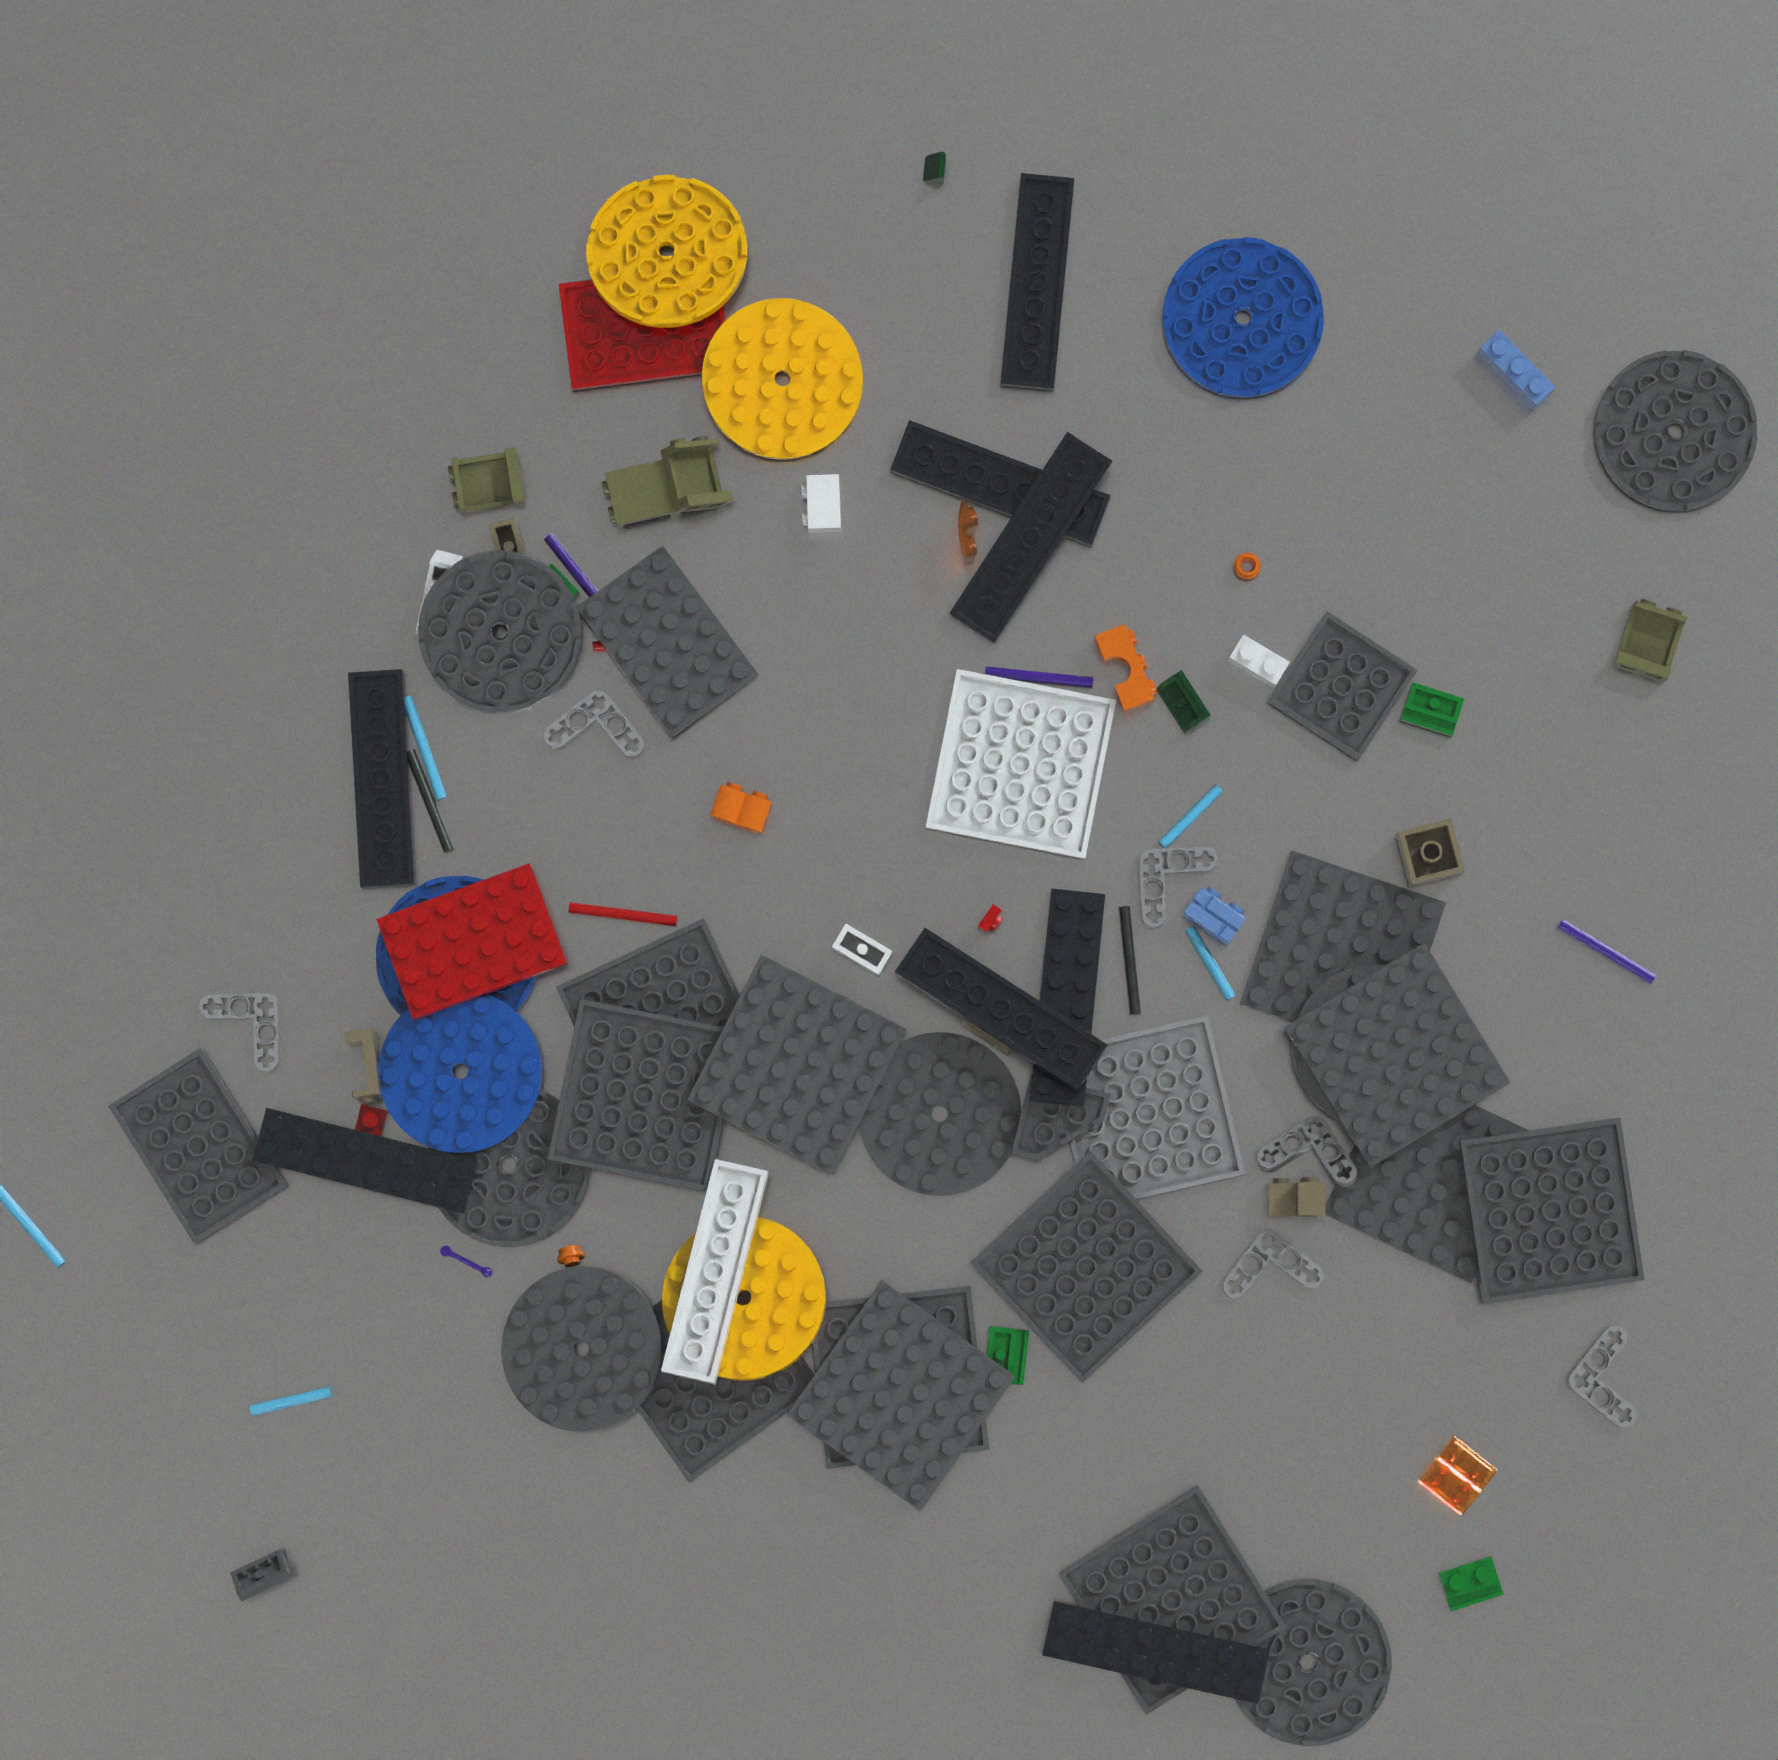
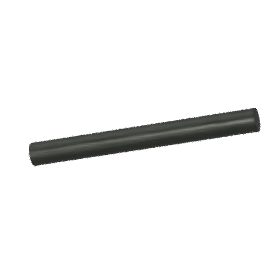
M415 749L407 751L409 766L443 852H449L454 847Z
M1130 906L1119 907L1129 1008L1130 1015L1141 1014Z

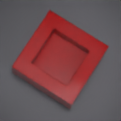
M992 904L977 929L984 934H987L989 930L995 932L1003 920L999 916L1002 910Z
M361 1104L355 1130L382 1137L388 1111Z

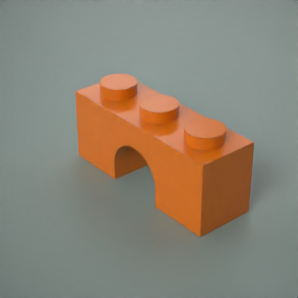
M1123 624L1095 635L1094 641L1104 664L1118 660L1124 662L1129 668L1130 676L1128 679L1114 686V691L1123 714L1153 703L1157 690L1153 680H1147L1144 670L1147 669V665L1143 655H1137L1134 645L1138 643L1133 630H1127L1126 625Z

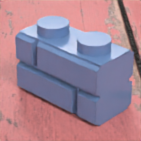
M1201 887L1182 916L1227 946L1246 919L1242 915L1244 910L1233 902L1227 905L1221 901L1222 895L1213 888L1208 887L1205 890Z

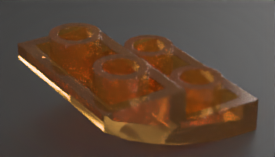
M966 501L961 502L958 516V544L964 566L974 563L977 546L973 535L975 534V526H978L976 511L973 506L968 507Z
M1454 1436L1420 1478L1419 1483L1462 1516L1490 1482L1498 1469Z

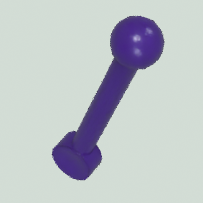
M443 1246L440 1249L441 1255L445 1257L450 1256L481 1272L483 1277L488 1278L492 1275L491 1268H483L452 1252L449 1246Z

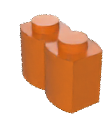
M727 782L726 786L720 784L710 817L762 834L772 802L767 800L768 795L753 791L752 795L742 792V786Z

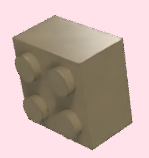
M1451 818L1399 831L1396 834L1409 887L1457 876L1465 871Z

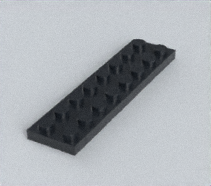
M1021 173L1001 386L1054 391L1074 178Z
M911 420L907 424L890 468V472L1011 517L1042 471V469ZM1095 489L1064 537L1092 547L1111 495Z
M1067 431L953 606L950 614L995 643L1113 461Z
M403 670L348 673L360 888L415 885Z
M1051 888L1040 1001L1087 1032L1092 1033L1105 894ZM1033 1063L1029 1101L1084 1107L1087 1078L1077 1092Z
M927 928L923 929L895 970L897 976L1077 1092L1108 1047V1044Z
M270 1108L265 1110L252 1160L465 1214L478 1164L477 1160Z
M1054 1601L1042 1656L1259 1704L1270 1649Z

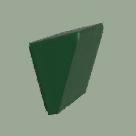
M937 152L926 156L923 182L944 183L945 152Z

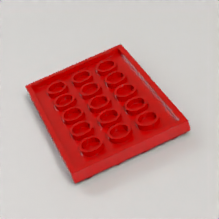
M592 280L558 284L572 391L699 375L702 372V364L708 345L716 331L726 321L723 305L710 316L689 325L671 328L646 326L631 321L614 311L599 295Z
M530 863L376 919L413 1021L567 965Z

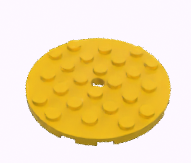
M656 175L652 179L638 183L635 181L614 193L596 214L590 227L588 242L586 243V258L590 277L602 299L623 317L642 325L659 328L689 325L710 316L720 309L738 288L746 269L748 253L747 239L741 218L730 201L722 193L705 182L691 178V180L675 177V175ZM664 246H671L674 248V252L670 256H661L660 249Z
M774 298L745 306L731 315L719 327L711 339L704 356L701 385L706 407H708L716 426L728 439H731L738 446L744 448L745 451L769 459L788 460L811 455L827 447L843 433L858 408L862 394L863 373L859 353L853 340L845 328L833 316L808 302L789 298ZM784 371L788 374L789 383L785 386L778 385L775 381L776 373Z
M758 1217L739 1293L742 1291L749 1292L751 1300L747 1305H739L736 1301L717 1376L729 1380L747 1381L762 1379L780 1370L783 1371L792 1365L815 1340L825 1313L826 1288L824 1277L812 1251L801 1238L788 1228L774 1221ZM696 1233L677 1251L665 1275L662 1290V1310L669 1334L671 1333Z

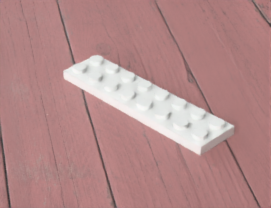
M717 1159L714 1160L661 1368L662 1373L716 1384L769 1174L768 1171Z

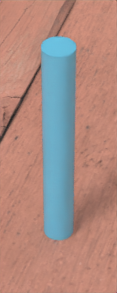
M1215 784L1158 842L1164 848H1167L1223 792L1222 789Z
M1192 926L1185 930L1226 1001L1236 996L1196 927Z
M325 1387L249 1405L251 1416L330 1398L332 1394L330 1387Z

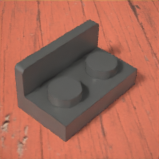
M279 1549L230 1574L236 1593L242 1602L290 1579L289 1571L291 1568Z

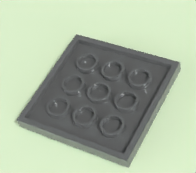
M1326 611L1267 702L1358 761L1417 672V669Z

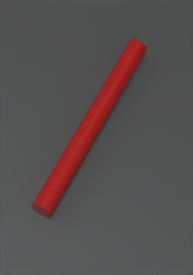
M573 902L569 904V913L669 926L677 925L676 915Z

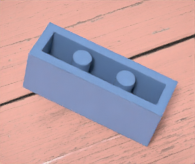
M1500 329L1479 348L1477 354L1532 411L1554 391L1555 386Z

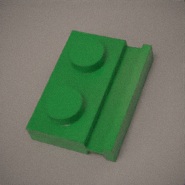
M1413 682L1400 721L1452 737L1465 698Z
M989 1326L986 1355L1015 1376L1010 1384L1023 1385L1029 1330Z
M1492 1556L1438 1573L1451 1611L1504 1595Z

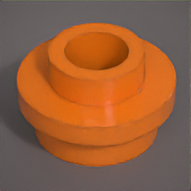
M1249 552L1240 554L1234 561L1236 575L1245 580L1256 577L1261 568L1259 558ZM1244 562L1251 563L1252 569L1250 571L1243 570L1242 564Z
M569 1245L558 1250L559 1256L557 1261L559 1264H564V1267L576 1266L584 1258V1252L580 1251L578 1245Z

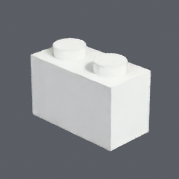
M839 474L806 475L807 483H801L802 499H807L808 509L802 510L803 526H808L809 533L841 532Z
M1244 634L1228 660L1230 664L1275 689L1290 663Z
M845 924L832 946V950L878 977L893 955L892 950L848 924Z

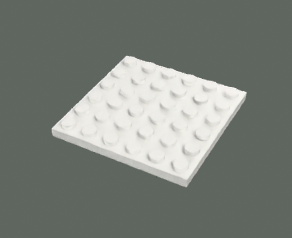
M957 669L926 828L1085 859L1116 700Z

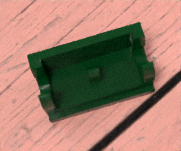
M1182 670L1163 681L1156 688L1184 734L1210 719L1211 714Z

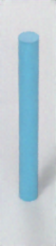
M412 696L405 697V711L436 801L446 798V794Z
M0 1185V1202L56 1268H59L65 1263V1260Z

